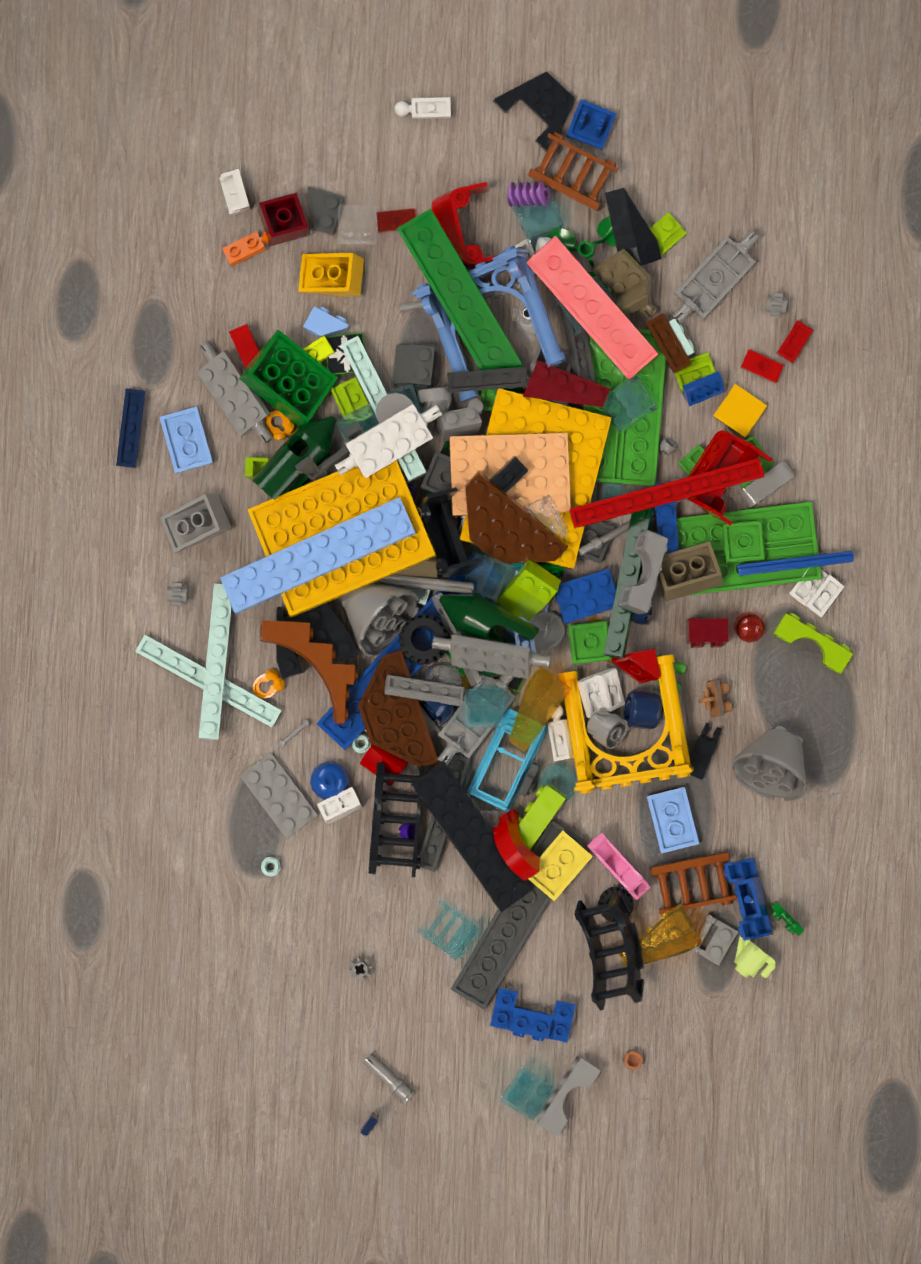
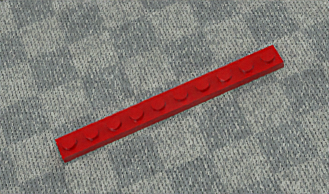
M760 458L571 508L569 511L573 527L576 529L762 479L765 476Z

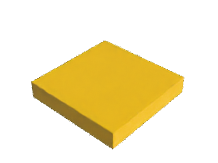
M735 384L713 417L745 438L767 405Z

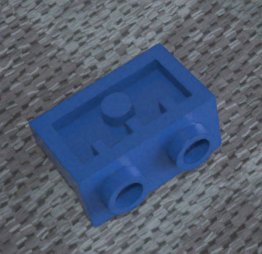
M718 371L684 385V392L682 393L690 407L724 393L725 389L722 377Z

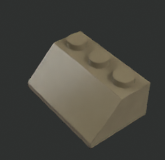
M711 542L664 554L662 569L658 574L665 601L722 586V574Z

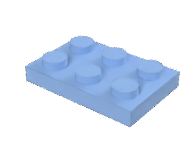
M197 407L159 417L175 474L213 464Z
M685 787L646 796L661 854L699 844Z

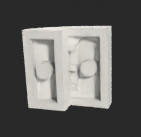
M821 570L822 579L796 582L787 593L819 617L824 615L845 587L823 570Z
M616 668L604 670L577 681L587 718H591L598 710L611 712L625 705Z

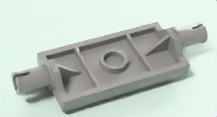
M750 230L737 243L726 236L674 294L683 304L672 314L674 319L681 314L677 322L681 324L691 312H695L703 320L756 263L748 254L751 246L759 240L757 234L750 240L755 232Z
M210 341L204 342L199 346V349L208 362L197 374L239 436H243L252 429L256 431L263 444L269 442L270 439L274 438L264 424L265 418L270 415L269 411L257 393L239 379L243 373L228 350L217 354Z
M452 635L451 639L437 636L433 639V649L449 651L451 653V666L529 679L530 667L532 665L550 668L551 656L534 654V651H530L528 647Z
M502 674L499 679L485 677L481 679V683L471 689L464 698L462 707L458 706L451 718L437 734L447 742V747L437 758L440 762L444 760L446 765H448L454 755L459 752L466 758H470L516 696L508 690V685L515 676Z

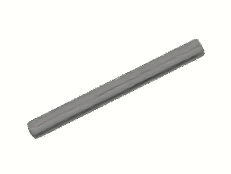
M394 574L376 582L385 585L473 594L475 585L469 582Z

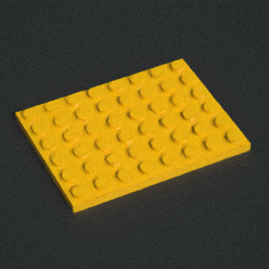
M499 388L497 389L486 435L568 433L570 506L575 508L590 504L611 417L542 399L523 397V394ZM570 512L531 513L568 544V548L556 561L546 563L574 569L584 526L574 529ZM466 515L460 540L474 544L469 538L468 515Z
M397 460L367 478L364 477L359 467L356 468V466L342 475L337 471L280 495L275 500L271 499L247 509L266 557L399 497L416 534L281 594L290 617L436 557Z

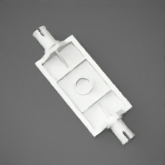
M412 403L348 441L345 445L350 452L349 457L335 464L339 474L342 475L356 466V468L359 467L364 477L367 478L431 440L433 437L427 428V424L442 416L437 405H434V407L421 414L418 413Z

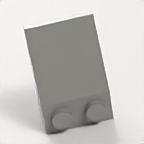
M218 493L204 494L160 517L174 553L232 529Z

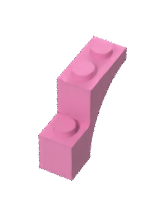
M600 833L587 845L635 900H638L651 888L603 833Z

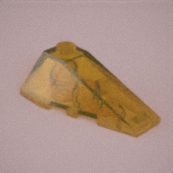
M539 666L527 682L508 741L525 752L572 688Z
M682 904L659 917L660 921L653 927L649 926L646 929L647 933L640 938L644 965L684 954L703 944ZM626 952L620 953L619 956L625 967H627Z

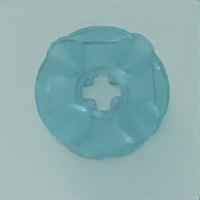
M559 764L543 769L538 777V789L541 785L545 787L547 783L553 786L552 780H558L559 778L562 780V787H557V789L567 795L565 801L569 800L575 793L574 787H576L575 783H577L572 770Z

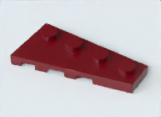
M537 360L523 397L604 407L610 389L554 366L548 367L546 363Z

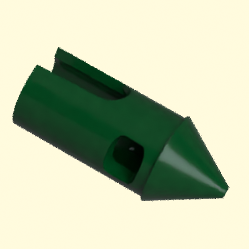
M330 416L297 426V429L253 477L252 481L274 500L280 495L299 488L307 480L308 476L304 473L301 474L295 465L310 456L315 465L318 466L327 456H330L336 419Z
M479 593L441 595L439 599L457 633L466 634L471 638L513 645L496 634L495 625L504 626L533 641L540 630L479 596Z

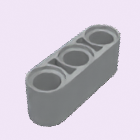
M785 460L766 472L764 478L755 480L739 492L749 508L796 476Z

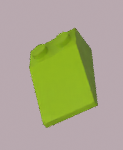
M528 559L497 597L496 602L518 617L523 616L526 620L530 621L556 594L561 580Z

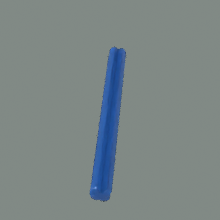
M852 551L745 563L737 565V571L739 576L851 563L854 561V555Z

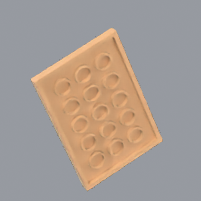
M568 433L449 437L451 489L457 487V492L452 497V516L468 515L465 486L478 471L490 480L513 456H516L529 471L506 493L529 513L570 512Z

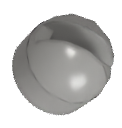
M667 437L660 444L661 452L665 450L666 455L671 454L677 448L676 443Z

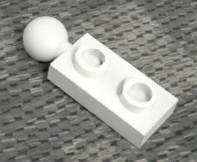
M450 97L411 98L412 105L400 101L394 108L395 113L400 117L412 113V119L451 118Z
M552 704L548 708V715L553 718V722H549L547 725L554 761L574 758L568 720H561L563 715L562 706Z

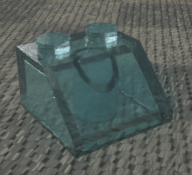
M552 198L548 206L534 205L530 207L527 205L522 207L520 205L512 207L525 239L529 238L530 242L558 229H563V221Z

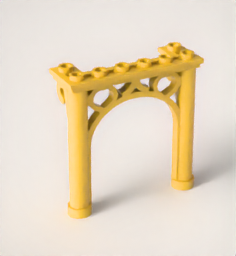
M674 654L657 657L660 671L659 685L665 714L664 731L654 746L634 756L620 757L610 755L594 745L586 729L583 705L577 683V671L558 674L559 682L561 681L578 779V782L575 783L574 791H580V794L593 792L595 787L601 786V790L613 788L612 784L620 783V787L632 785V781L637 780L642 784L651 782V778L659 777V781L671 779L670 775H677V778L690 776V772L694 771V767H691L673 664L675 662ZM668 732L670 735L672 751L669 748L662 745V743L665 741L668 735ZM588 746L599 755L593 760L592 764L590 762ZM657 749L668 753L669 759L666 763L655 764L653 762L652 755ZM648 756L649 764L656 769L638 772L639 764L645 761L644 757ZM602 758L609 760L613 765L609 773L601 774L596 770V764ZM674 760L675 766L668 767ZM615 761L627 767L630 773L612 776L617 770V763ZM593 774L599 778L593 779Z

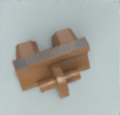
M719 680L707 682V690L703 691L704 698L699 699V703H705L706 710L711 712V717L723 716L725 713L732 711L731 702H723L722 694L729 693L728 683L720 682Z

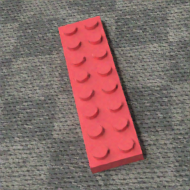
M556 235L527 260L526 263L628 379L633 377L658 355V352Z

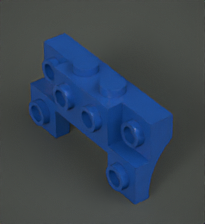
M755 858L726 863L724 875L729 883H734L735 885L734 890L740 905L739 911L743 917V921H740V926H738L740 937L743 938V941L773 935Z
M498 987L490 1026L513 1031L512 1035L524 1037L525 1034L531 1035L532 1039L543 1042L545 1038L568 1042L576 1004L556 1000L553 1015L515 1006L518 991Z

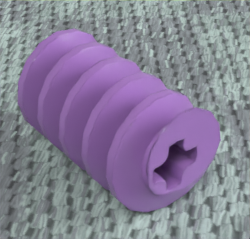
M543 181L539 182V186L537 182H532L531 187L529 182H525L524 187L522 182H518L517 187L514 182H511L507 196L508 204L510 207H518L520 205L522 207L527 205L530 207L534 205L548 206L551 192L548 186L545 187Z

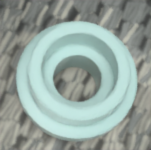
M360 734L352 743V748L358 753H365L371 747L366 734ZM360 740L365 741V745L363 747H359L358 742Z
M267 857L261 863V870L266 876H275L281 869V864L275 857ZM269 863H273L275 865V868L273 870H269L267 868V865Z

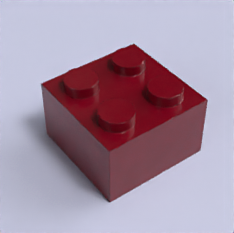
M297 193L259 203L258 213L270 246L307 236L308 225Z
M728 618L686 620V644H691V648H703L704 644H710V648H721L729 642Z

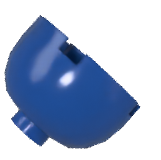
M327 761L319 764L311 774L310 784L312 791L318 797L326 800L347 790L349 787L347 771L336 762Z

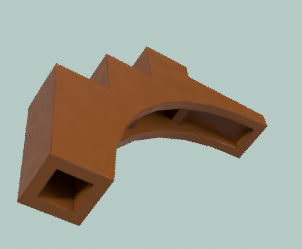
M262 620L260 622L259 641L280 645L303 657L316 670L328 690L333 708V723L345 724V720L348 719V708H345V702L349 699V689H346V685H354V681H357L358 670H355V665L332 664V660H335V649H332L333 644L309 643V639L312 640L313 628H310V623Z

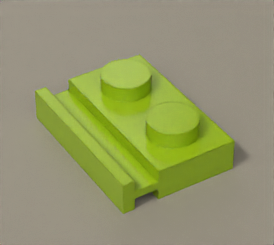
M669 212L650 228L658 240L661 256L687 234Z
M708 352L690 358L689 360L692 364L674 374L680 392H684V385L715 373Z
M356 377L331 388V392L347 425L372 413Z

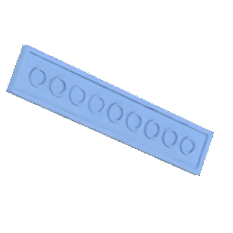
M399 497L222 576L220 580L234 613L238 614L416 533Z

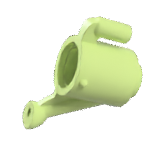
M739 936L734 961L737 964L735 970L745 978H748L749 975L754 978L764 964L768 963L761 973L762 977L768 978L776 968V961L750 940L743 941V938Z

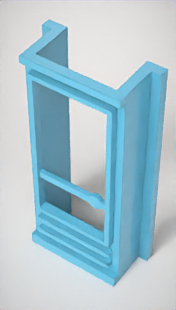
M507 708L466 793L509 812L546 735L548 727ZM504 732L531 744L525 759L505 751L503 747H498ZM496 750L523 762L505 801L478 789Z

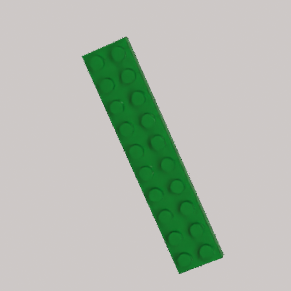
M428 209L398 227L399 234L479 369L524 366L432 209ZM526 370V380H528L530 376ZM511 387V388H500V389H504V390H508V391H509V390H511V389H513V388H515V387ZM492 389L496 396L497 389Z

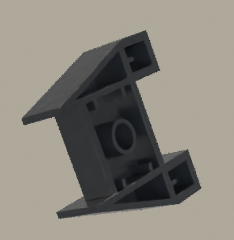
M327 603L293 617H290V615L284 617L281 607H277V621L310 623V628H313L312 640L309 639V643H333L339 662L358 656L352 636ZM277 645L276 661L282 679L302 674L296 656L298 654L288 648Z

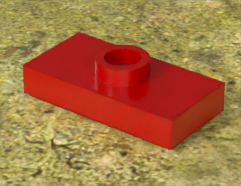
M797 320L776 354L793 364L814 330Z
M748 349L740 368L776 384L784 365Z

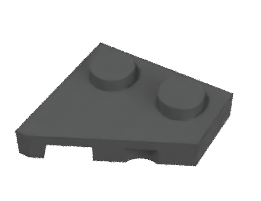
M308 187L314 229L334 235L344 197Z

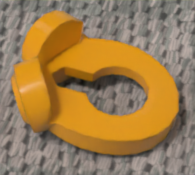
M278 410L269 412L270 415L265 419L266 427L273 434L275 440L285 439L287 435L293 432L295 423L290 422ZM274 416L281 417L282 425L285 428L284 431L272 426L271 419Z
M267 669L265 674L255 680L253 692L259 698H269L275 695L277 691H283L285 683L282 678H279L278 671ZM273 680V685L270 686L267 693L260 690L261 682Z

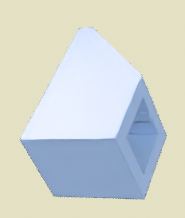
M314 306L303 328L307 332L321 338L322 336H332L348 331L349 325L343 317L337 315L335 318L329 314L330 311L326 308Z

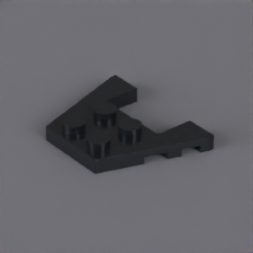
M546 71L496 97L493 102L505 114L519 100L531 109L548 126L535 140L547 152L552 142V139L547 137L548 134L559 133L575 97Z

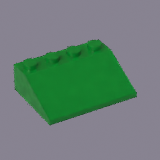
M278 329L249 363L239 379L293 423L300 426L310 421L338 377Z

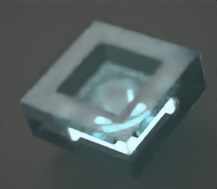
M603 483L602 500L622 495L623 484Z

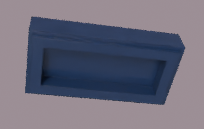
M372 1112L360 1130V1133L364 1136L370 1133L378 1121V1116Z

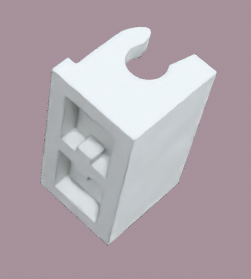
M239 169L221 174L219 179L229 214L233 215L250 210Z
M353 787L317 804L327 825L363 808Z

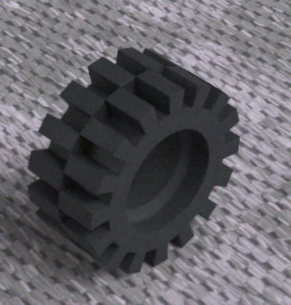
M611 887L603 891L600 895L598 906L608 904L612 892L619 891L630 910L627 914L629 917L631 916L634 902L627 890L620 887ZM611 911L601 914L606 920L617 923Z

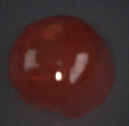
M744 612L736 618L734 630L742 641L752 643L757 642L763 636L765 625L757 614Z

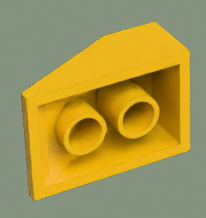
M354 253L302 254L298 292L339 297H360L364 258Z

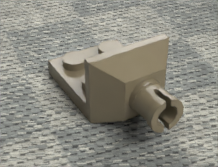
M625 249L593 266V272L617 296L616 305L623 313H634L639 310L645 318H650V316L652 317L656 313L657 307L649 300L651 276Z

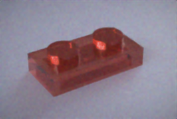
M415 208L376 212L378 233L398 231V227L416 217Z

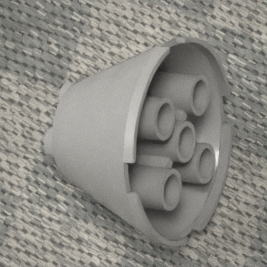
M374 582L351 592L343 600L342 606L345 608L360 650L367 656H376L381 654L384 648L401 632L403 624L405 625L408 619H412L419 612L417 602H420V600L413 591Z
M776 726L775 729L767 730L739 753L731 763V771L734 770L736 773L735 778L739 783L758 795L773 800L774 797L784 798V801L799 800L805 795L807 790L802 747L803 739L787 732L782 726Z

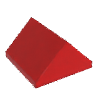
M655 649L626 654L624 658L615 657L611 660L613 664L640 684L660 678Z
M372 744L359 764L376 775L377 762L385 763L384 771L392 774H400L408 762ZM387 781V784L390 786L394 783L393 781Z

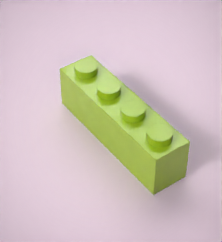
M549 783L545 787L543 785L540 786L535 793L538 796L535 802L530 801L524 809L527 813L523 819L521 817L518 818L520 837L529 850L533 847L567 797V795Z

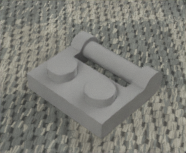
M707 914L703 927L693 944L691 943L688 948L719 966L738 931ZM712 925H716L717 929L705 950H702L700 948Z

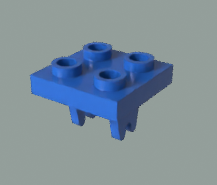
M580 99L566 137L603 150L617 113Z

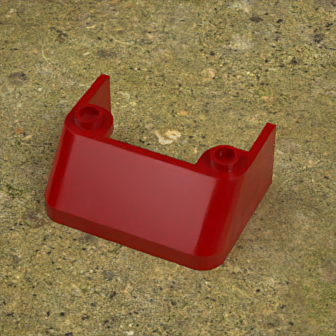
M487 182L452 190L435 198L431 206L432 211L462 262L469 270L476 269L475 265L479 263L492 262V258L495 256L483 258L482 250L478 246L464 245L457 209L468 205L470 195L487 192Z
M721 430L713 436L688 477L759 457L769 462H772L773 459L755 445ZM727 488L686 499L713 517L730 526L733 522L722 515L726 510V502L721 497Z

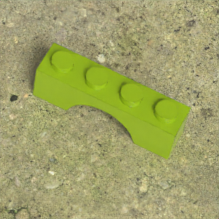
M791 612L789 615L785 613L772 635L787 644L801 638L814 641L822 651V665L838 675L842 674L853 653L849 652L851 648L843 643H840V645L833 642L834 638L826 633L821 635L816 632L817 628L810 623L803 624L799 621L800 617Z

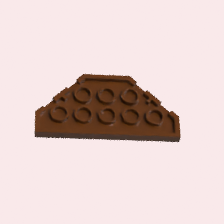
M480 471L466 484L470 541L497 563H526L528 559L532 562L556 561L568 548V544Z
M402 650L383 655L358 704L369 742L419 768L420 766L439 762L418 699L384 694L387 675L411 678Z

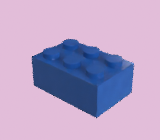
M606 569L559 585L555 598L564 625L613 609L616 589L610 570Z

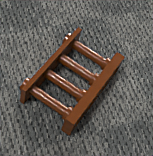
M556 132L553 135L549 133L547 137L552 139V142L539 168L537 167L535 170L531 168L528 176L539 182L543 181L545 185L598 211L601 204L598 203L599 199L597 197L611 170L616 173L619 169L615 167L616 163L607 158L604 162L563 141L564 136ZM559 144H562L570 150L557 175L551 179L545 176L547 174L546 169ZM576 153L587 157L574 185H571L569 188L563 185V179ZM595 161L604 166V169L591 194H588L586 197L580 194V188Z
M728 852L649 867L651 875H656V878L659 880L664 909H659L658 913L668 917L675 915V911L720 902L722 906L733 904V900L737 899V895L729 894L727 879L724 875L725 861L729 860ZM714 864V867L717 869L722 894L720 898L710 899L705 874L706 865ZM694 867L698 874L703 901L691 903L685 873L687 872L686 869ZM675 871V875H678L683 905L674 907L671 905L666 880L667 872Z

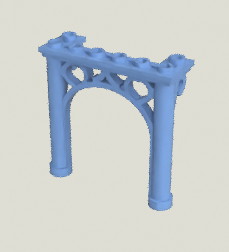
M511 246L504 249V253L493 257L492 262L479 263L475 265L476 269L471 271L467 269L481 294L492 291H505L515 295L524 303L548 367L566 360L564 352H561L531 268L526 263L529 254L528 249ZM505 271H509L512 276L507 286H503L498 282L499 274ZM493 273L492 283H484L481 280L482 277ZM517 279L519 281L523 294L518 290L513 289L514 285L517 282ZM428 283L418 286V290L412 292V294L417 299H422L425 312L428 316L432 315L452 372L470 371L458 338V332L452 321L450 322L433 289ZM478 390L463 391L459 394L461 402H466L480 396Z

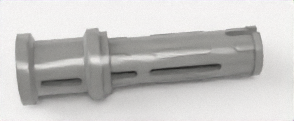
M371 1053L368 1058L373 1064L367 1058L363 1063L390 1087V1092L395 1093L402 1100V1104L405 1105L416 1092L410 1090L403 1083V1079H397Z

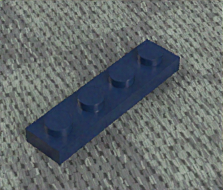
M125 389L116 466L136 468L146 394L144 390Z

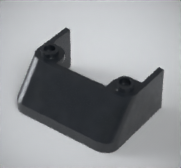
M457 487L428 494L417 508L436 554V571L442 577L468 575L481 562L480 558L467 561L448 501L457 492Z

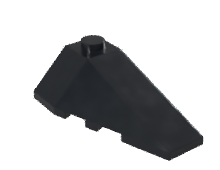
M625 188L605 192L617 252L625 249L640 266L662 259L657 238L651 232Z

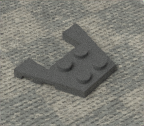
M357 421L343 432L350 441L361 434L362 427ZM345 446L318 466L308 456L296 464L295 467L301 474L304 473L309 478L318 480L337 472L335 464L348 458L350 452Z

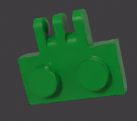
M777 902L770 906L773 910L771 914L778 921L782 919L787 924L785 928L792 935L796 933L800 936L805 931Z

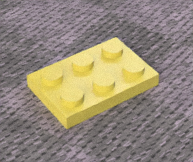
M562 830L540 856L539 872L529 878V880L555 901L593 856Z

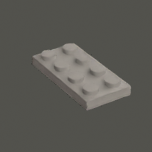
M271 752L240 775L241 779L286 839L318 815Z

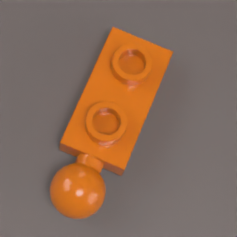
M256 231L222 249L232 267L265 251L264 243L269 244L265 231L261 237Z

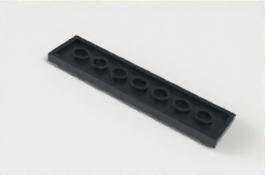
M444 761L411 784L501 913L533 890L527 880L524 881L516 875L506 864L496 846L494 832Z

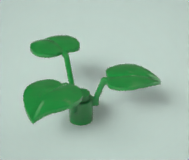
M610 216L604 218L598 224L597 233L602 239L592 243L583 241L579 246L574 247L576 238L571 231L566 229H558L544 236L552 239L556 235L571 254H573L572 251H578L583 258L588 259L592 270L593 266H595L592 261V257L595 254V245L606 241L608 245L616 247ZM588 272L609 296L611 290L594 272Z

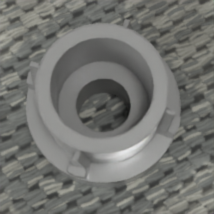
M448 387L418 391L422 412L429 410L434 405H437L441 413L450 411L452 396L449 393Z
M598 710L589 719L587 732L606 748L613 749L624 739L628 730V722L617 714Z

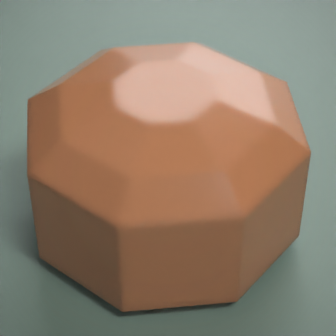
M631 1050L625 1053L623 1061L626 1068L636 1070L641 1067L643 1059L639 1052Z

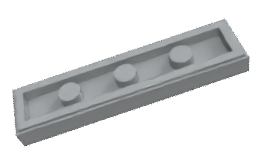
M387 675L384 694L462 707L464 687Z

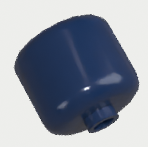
M637 690L629 692L624 706V720L628 722V726L649 730L656 728L664 712L660 696L653 692Z

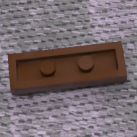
M663 313L645 323L674 374L692 364Z

